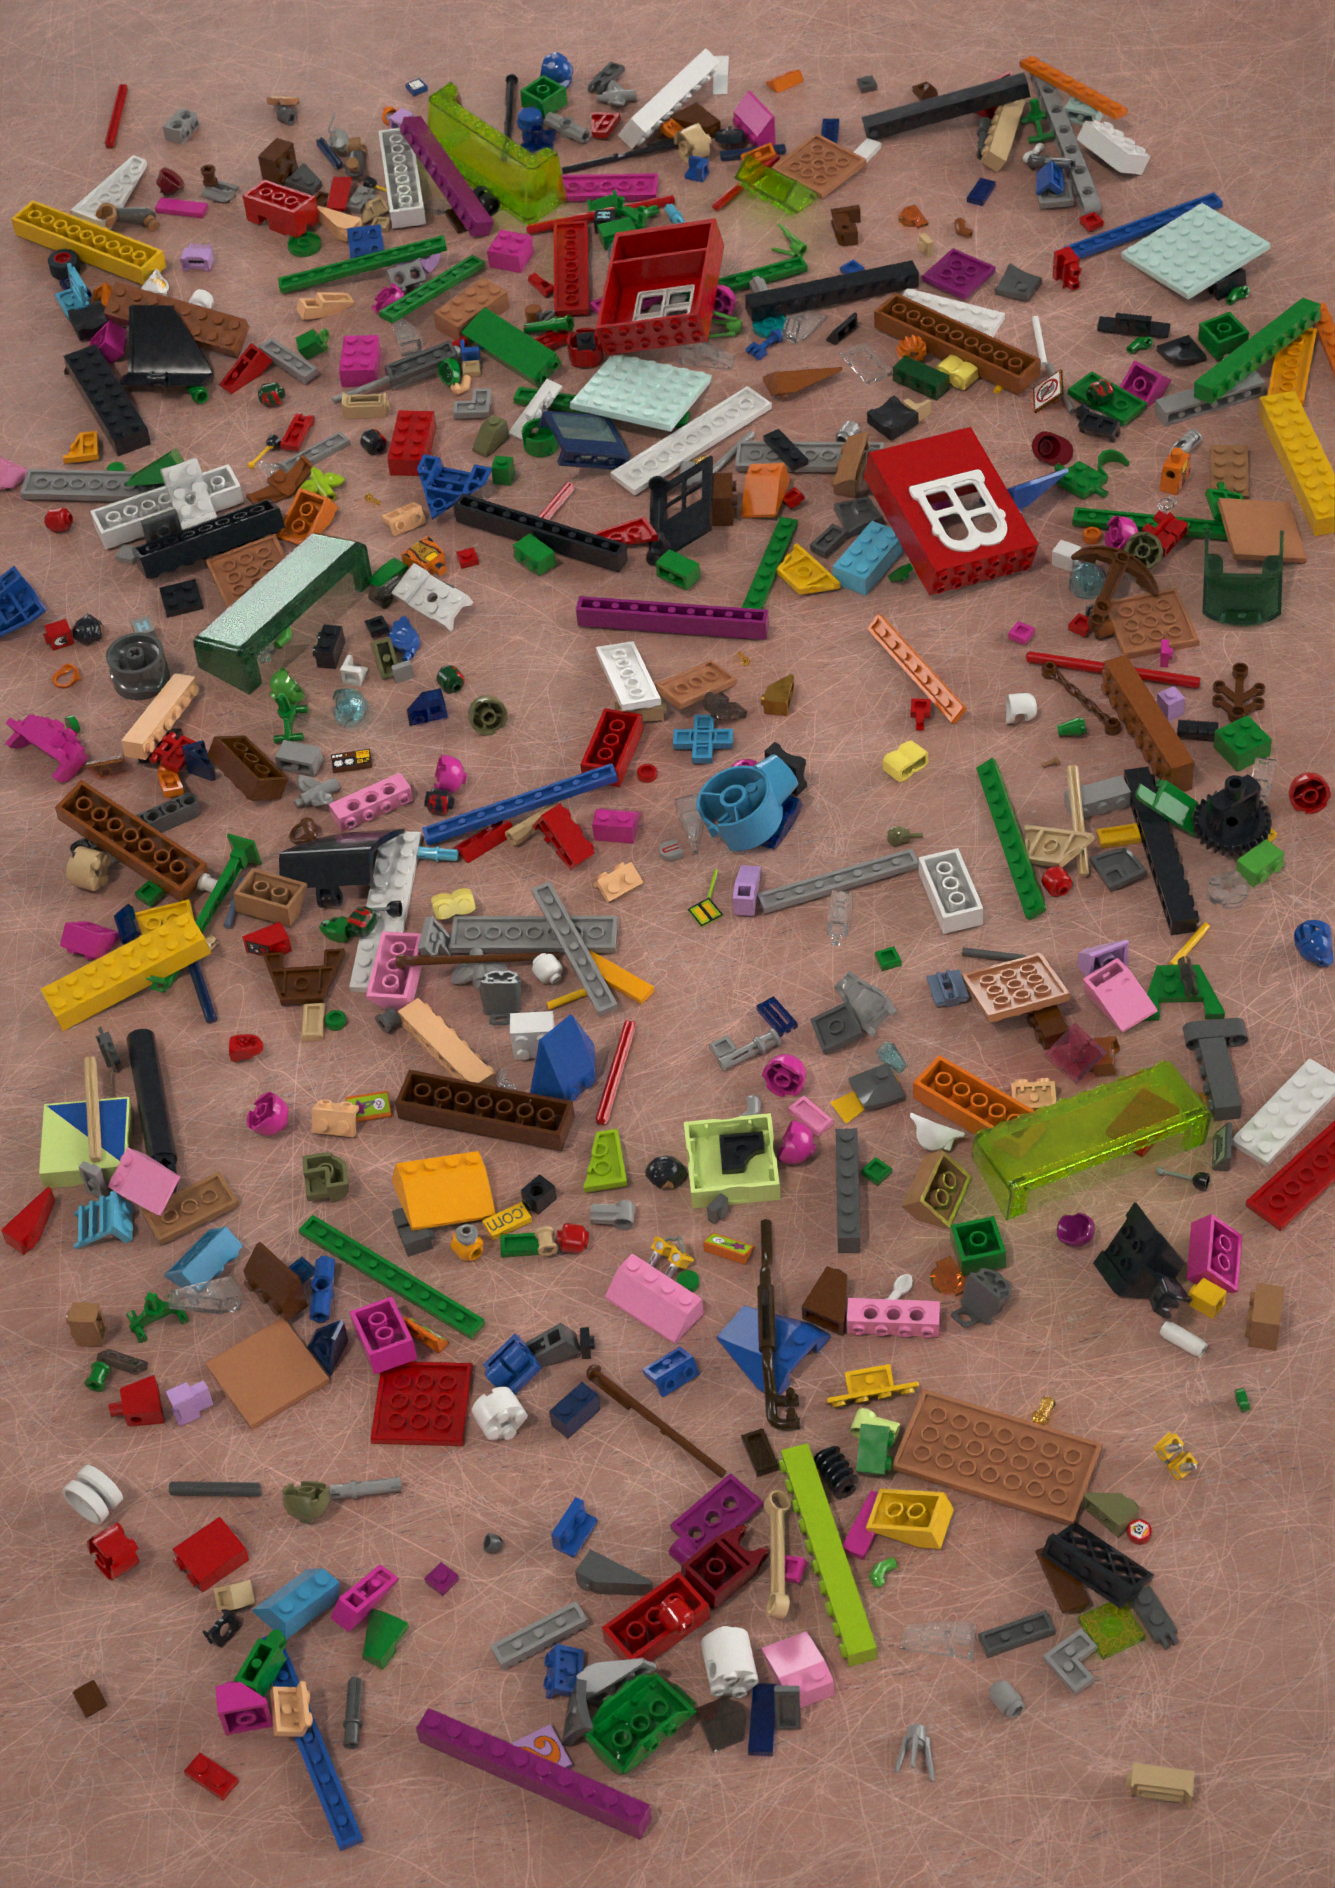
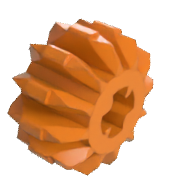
M913 334L910 338L905 336L904 341L899 340L900 345L896 346L897 356L900 360L906 355L919 361L924 360V355H927L925 342L921 337H915Z

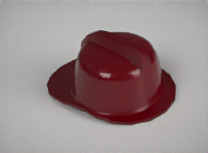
M164 167L159 171L156 184L161 188L160 193L166 192L173 195L184 186V181L176 172Z
M1043 431L1038 433L1032 441L1033 454L1043 462L1054 466L1059 463L1063 466L1069 463L1073 457L1074 450L1072 444L1062 436Z

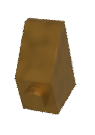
M793 674L767 686L765 694L761 696L764 714L788 716L795 689Z

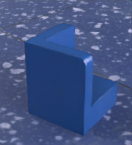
M690 155L688 158L689 169L684 177L688 180L703 183L709 174L708 159Z
M460 340L463 362L479 360L481 365L479 346L465 348L464 340Z

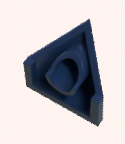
M204 740L182 746L188 773L214 781L215 776L210 759L207 757L208 752Z
M339 1320L316 1329L307 1347L330 1377L348 1342L344 1322Z

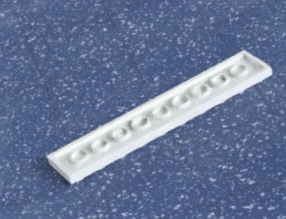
M747 386L610 472L611 478L633 495H636L649 487L648 481L651 477H665L681 467L682 461L692 460L772 409V403Z
M405 831V833L387 841L378 848L373 871V883L370 885L366 906L369 908L386 907L389 902L400 900L403 911L401 917H391L387 914V911L375 912L378 921L376 927L369 936H360L349 986L350 992L367 993L382 931L404 933L418 862V848L422 842L421 832Z

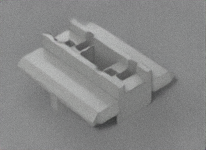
M218 180L217 185L214 187L205 186L201 196L211 198L213 203L216 201L225 203L228 200L230 202L236 196L235 192L238 191L239 186Z

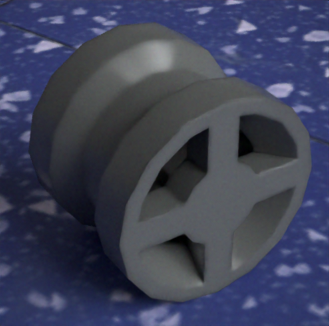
M281 106L277 112V120L282 123L285 122L289 126L293 125L297 119L296 110Z
M392 1007L386 1008L383 1014L375 1016L378 1026L385 1033H389L392 1027L401 1024L398 1013Z

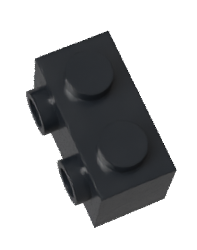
M324 624L322 631L318 633L317 645L313 647V657L316 658L317 668L336 669L345 645L342 626Z

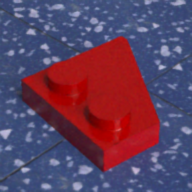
M591 112L593 138H608L621 120L620 113Z

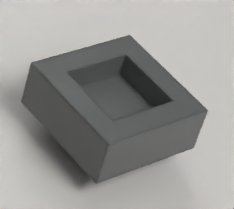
M873 75L857 78V85L861 93L877 90V83Z
M722 1193L707 1207L708 1221L714 1225L720 1219H724L729 1212L728 1197Z

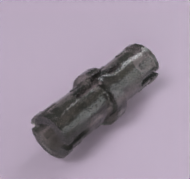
M1186 956L1187 963H1185L1184 957H1181L1177 961L1180 969L1179 979L1183 983L1185 996L1190 998L1189 992L1191 991V997L1194 998L1199 993L1196 986L1197 976L1195 971H1193L1191 958Z

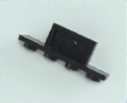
M1116 313L1115 318L1100 316L1097 331L1168 338L1171 324L1152 321V316Z

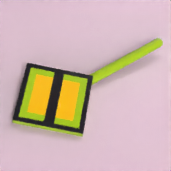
M717 869L714 870L707 899L687 909L701 928L723 917L722 912L711 900L718 874Z

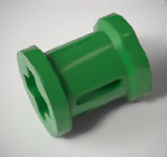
M96 1361L91 1364L92 1371L89 1378L85 1380V1386L92 1391L101 1392L105 1388L104 1382L106 1376L110 1374L111 1368L103 1362Z

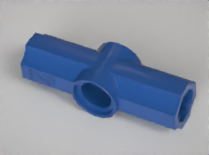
M320 1256L315 1260L314 1278L311 1281L312 1296L309 1317L310 1320H314L317 1323H325V1321L330 1320L331 1301L334 1297L335 1259L329 1256Z

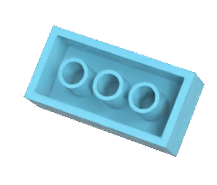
M874 521L868 524L833 565V576L840 581L842 587L864 596L870 592L904 551L893 529Z

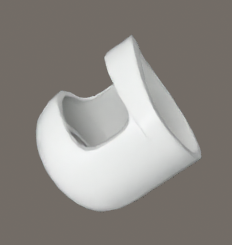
M1007 694L1006 724L1014 723L1017 714H1024L1025 721H1030L1036 716L1037 703L1032 694Z

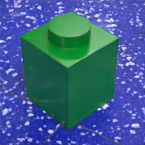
M314 329L296 337L298 351L306 360L325 352V340Z
M496 455L491 466L493 484L511 486L515 476L513 457Z

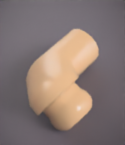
M464 375L460 385L458 383L452 384L450 389L453 391V394L460 395L468 391L471 377Z

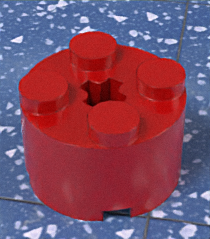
M584 327L576 329V333L572 334L571 332L568 335V356L572 366L598 367L599 362L604 357V351L596 330ZM594 332L596 349L578 351L576 334Z
M118 1522L87 1540V1548L90 1555L95 1553L97 1559L94 1563L107 1579L112 1578L114 1580L140 1562L135 1553L138 1550L136 1542L132 1538L128 1539L126 1537L123 1527Z

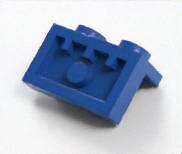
M680 1346L642 1369L644 1376L656 1385L659 1395L662 1397L670 1394L700 1374L694 1357Z
M577 1497L574 1498L551 1533L553 1548L572 1558L577 1555L597 1524V1518L586 1513L583 1500Z
M556 1644L550 1652L546 1653L544 1666L547 1667V1674L543 1682V1688L546 1689V1698L551 1699L555 1694L570 1697L577 1680L576 1675L583 1671V1649Z

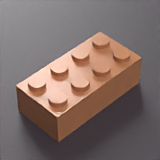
M483 277L433 312L436 329L454 340L459 339L463 336L461 332L484 307L498 316L510 308L508 291Z

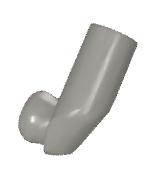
M757 1095L747 1096L745 1102H747L748 1110L740 1116L760 1114L761 1100Z

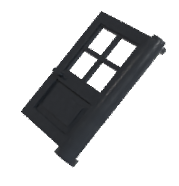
M711 455L670 481H667L662 476H653L649 479L650 524L658 534L659 539L658 541L649 542V551L646 554V561L649 565L656 566L655 562L669 549L677 552L712 531L713 457ZM702 471V482L687 491V480ZM682 483V494L667 503V492ZM702 487V498L686 508V496ZM682 500V511L666 520L667 508Z

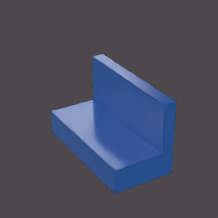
M1052 160L1036 172L1037 195H1040L1048 188L1057 195L1063 192V170Z

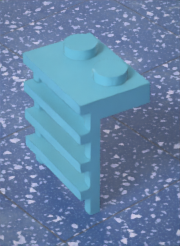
M68 263L71 288L55 293V299L67 320L70 321L67 310L83 309L90 306L85 284L75 267Z
M114 1190L110 1192V1196L105 1197L102 1195L99 1201L91 1200L88 1206L80 1205L78 1210L74 1211V1215L78 1217V1242L74 1243L75 1249L110 1234H113L125 1244L132 1241L133 1205ZM98 1207H99V1233H98ZM87 1212H89V1237H88V1238H87Z

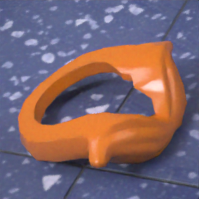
M391 106L383 107V123L389 125V121L385 119L386 114L395 113L401 108L396 110Z
M70 663L62 665L61 669L52 676V681L58 688H69L82 679L78 668ZM73 669V677L69 683H57V679Z

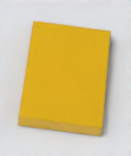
M190 899L131 913L130 916L133 919L131 922L134 923L133 930L137 931L135 939L188 911L194 919Z

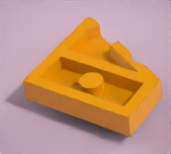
M98 431L80 432L76 440L69 447L70 452L68 455L63 456L64 464L99 460Z

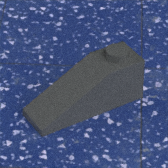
M563 1323L557 1324L525 1343L542 1367L563 1362L581 1352L576 1332Z
M591 1549L575 1571L579 1587L585 1591L591 1590L596 1594L645 1596L653 1590L652 1580Z

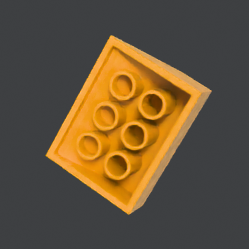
M479 1151L395 1163L392 1183L412 1231L482 1220L496 1214L486 1167Z

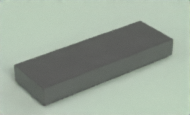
M1045 1610L978 1633V1639L986 1657L990 1658L1056 1635V1630Z

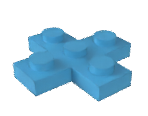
M694 715L693 729H674L673 749H692V764L712 763L713 749H733V729H714V715Z

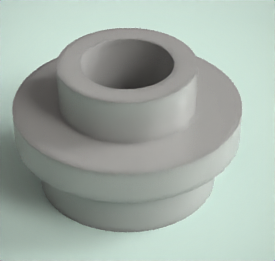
M472 1224L461 1225L456 1230V1239L463 1245L473 1244L478 1237V1230Z

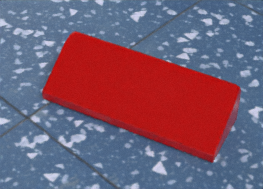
M333 176L326 208L342 213L345 211L352 177Z
M508 820L491 824L456 845L453 850H457L459 856L465 862L470 863L506 841L505 832L512 828L513 825Z

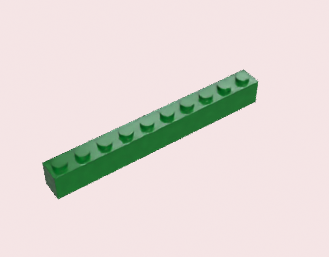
M1301 298L1194 381V398L1210 404L1216 402L1318 322L1321 318V304Z

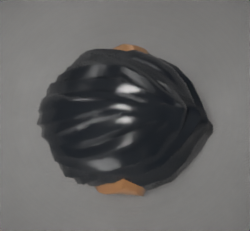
M88 613L77 620L72 627L73 638L83 644H90L94 640L102 639L103 632L105 631L101 621Z
M667 1155L653 1159L645 1170V1176L661 1190L666 1187L671 1189L677 1188L688 1176L685 1166L675 1157Z

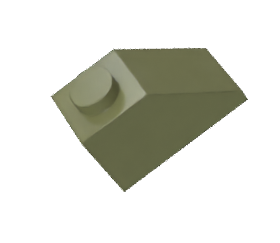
M495 415L489 417L481 425L472 451L487 458L509 438L507 421Z
M391 637L370 642L381 678L392 677L391 666L398 664Z
M1086 1493L1084 1495L1083 1508L1118 1538L1127 1531L1129 1523L1138 1519V1505L1133 1499L1125 1497L1122 1493Z

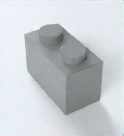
M287 740L282 742L275 756L277 768L280 771L315 777L323 761L320 747Z

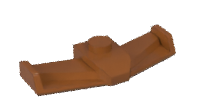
M301 455L300 459L287 474L282 469H279L267 478V483L270 486L251 494L248 493L246 498L252 504L268 498L274 503L289 498L296 493V490L311 474L310 469L313 467L311 462L304 455Z

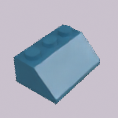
M226 1226L209 1229L164 1276L189 1293H201L210 1285L209 1281L213 1277L219 1276L225 1268L223 1266L228 1261L231 1262L239 1255L238 1251L243 1245Z
M324 1568L306 1569L253 1608V1613L272 1630H281L287 1640L338 1601L339 1581Z

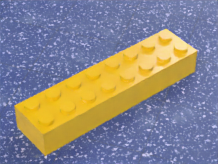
M188 911L40 990L62 1031H65L152 985L153 981L146 980L151 975L165 978L211 954L205 937Z

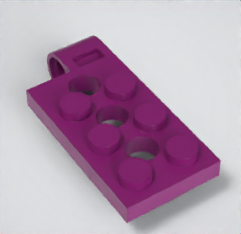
M730 1473L670 1524L671 1530L679 1539L670 1547L669 1555L682 1566L684 1562L713 1538L719 1537L727 1530L745 1524L764 1507L763 1502ZM727 1501L736 1503V1506L731 1509L725 1508L723 1505ZM710 1516H717L719 1518L718 1522L713 1524L708 1523L706 1520ZM692 1531L702 1533L699 1538L695 1539L689 1536Z

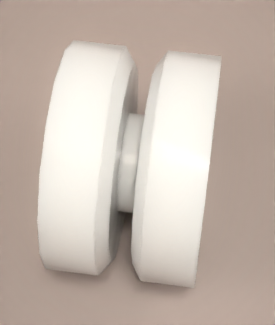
M85 1465L77 1473V1481L71 1480L63 1488L62 1494L68 1504L83 1518L93 1524L100 1525L108 1517V1509H115L123 1500V1496L119 1488L103 1472L93 1466Z

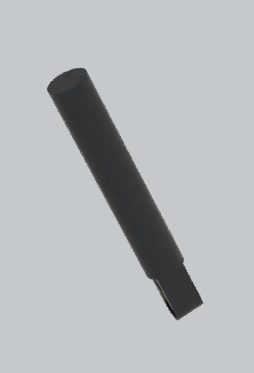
M137 1029L128 1034L126 1041L146 1155L177 1174L175 1165L177 1163V1154L155 1034L149 1029ZM178 1182L172 1194L177 1192Z

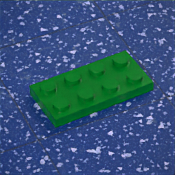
M1093 371L1068 388L1067 394L1081 403L1086 402L1087 405L1091 406V409L1105 417L1118 420L1122 427L1147 409V402L1112 383L1114 386V396L1111 401L1101 406L1091 404L1086 397L1088 386L1100 379H1105Z

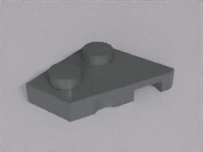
M304 163L285 180L286 187L312 196L322 187V181Z

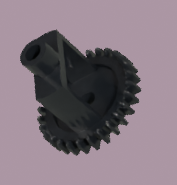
M1248 774L1244 777L1238 775L1229 776L1225 780L1224 789L1215 791L1212 796L1208 794L1206 800L1203 798L1201 803L1197 804L1196 810L1193 813V832H1196V839H1200L1201 845L1206 844L1207 850L1214 847L1215 854L1222 850V856L1227 851H1229L1231 857H1233L1234 852L1242 856L1243 850L1247 853L1251 848L1253 849L1264 840H1268L1272 826L1271 813L1268 811L1267 805L1263 806V800H1260L1261 786L1255 778Z

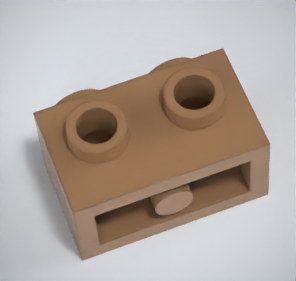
M87 1301L72 1302L71 1309L66 1314V1323L69 1324L70 1333L74 1337L76 1345L103 1347L108 1328L99 1303Z

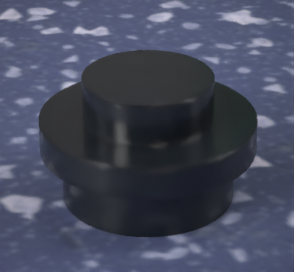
M1086 402L1081 404L1074 410L1075 417L1080 416L1082 418L1084 412L1089 411L1088 409L1091 406L1087 405Z

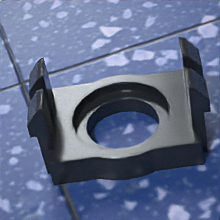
M227 1609L221 1610L224 1615L215 1622L208 1632L203 1630V1634L208 1642L220 1648L240 1627V1623L235 1619L234 1614ZM228 1623V1633L224 1636H221V1627L224 1624Z

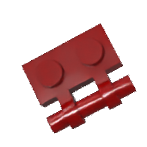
M170 732L168 736L165 735L159 747L153 750L149 761L155 764L158 760H161L162 767L178 774L186 764L182 746L196 741L183 735L176 740L177 735L174 732Z

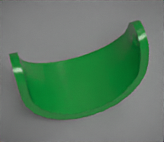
M1105 450L1098 456L1097 471L1108 477L1101 467L1103 464L1118 462L1128 466L1129 461L1122 453L1116 450Z

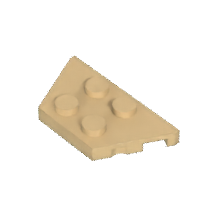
M1031 825L1025 826L1027 839H1025L1024 844L1031 864L1064 867L1095 840L1092 833Z

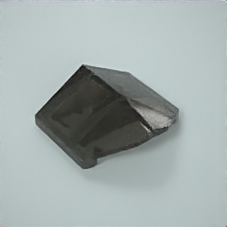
M722 1697L695 1708L697 1711L695 1716L712 1753L744 1741L747 1714L741 1703Z

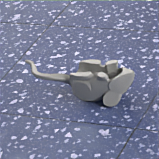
M334 112L328 128L329 134H334V136H329V147L345 153L344 147L349 145L348 134L336 127L331 131L336 114Z

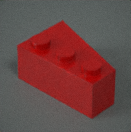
M561 803L542 814L532 826L535 831L540 829L546 836L544 841L547 844L551 842L557 849L555 853L570 870L589 860L595 854L592 843L585 839L582 829L578 824L574 823L569 810L563 807Z

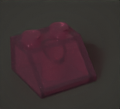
M1074 1023L1045 1053V1058L1077 1084L1107 1052L1081 1027Z

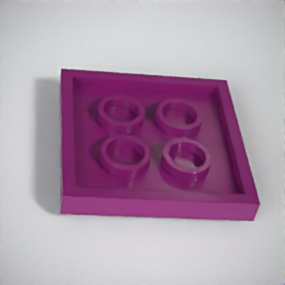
M952 248L922 275V281L966 300L996 272V267Z

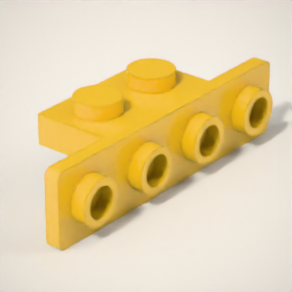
M890 1364L844 1372L848 1394L829 1397L826 1399V1405L832 1404L833 1408L845 1406L846 1401L855 1400V1403L869 1401V1397L877 1395L878 1399L892 1397L891 1393L898 1391L901 1392V1395L915 1393L914 1389L919 1387V1382L894 1386Z

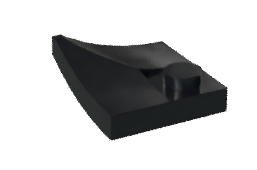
M1189 335L1157 345V352L1165 360L1173 364L1191 365L1206 361V354Z

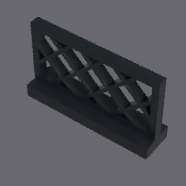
M1076 1522L1057 1535L1054 1533L1049 1535L1041 1553V1556L1120 1609L1126 1606L1128 1599L1152 1581L1154 1577L1153 1573ZM1073 1532H1076L1082 1537L1073 1536ZM1076 1544L1085 1545L1086 1549L1078 1548ZM1092 1546L1098 1547V1548H1100L1102 1551H1100V1550H1093V1547H1092ZM1097 1558H1104L1106 1562L1097 1561ZM1112 1560H1118L1122 1564L1113 1563ZM1116 1571L1125 1572L1126 1575H1119ZM1132 1573H1136L1141 1577H1134Z

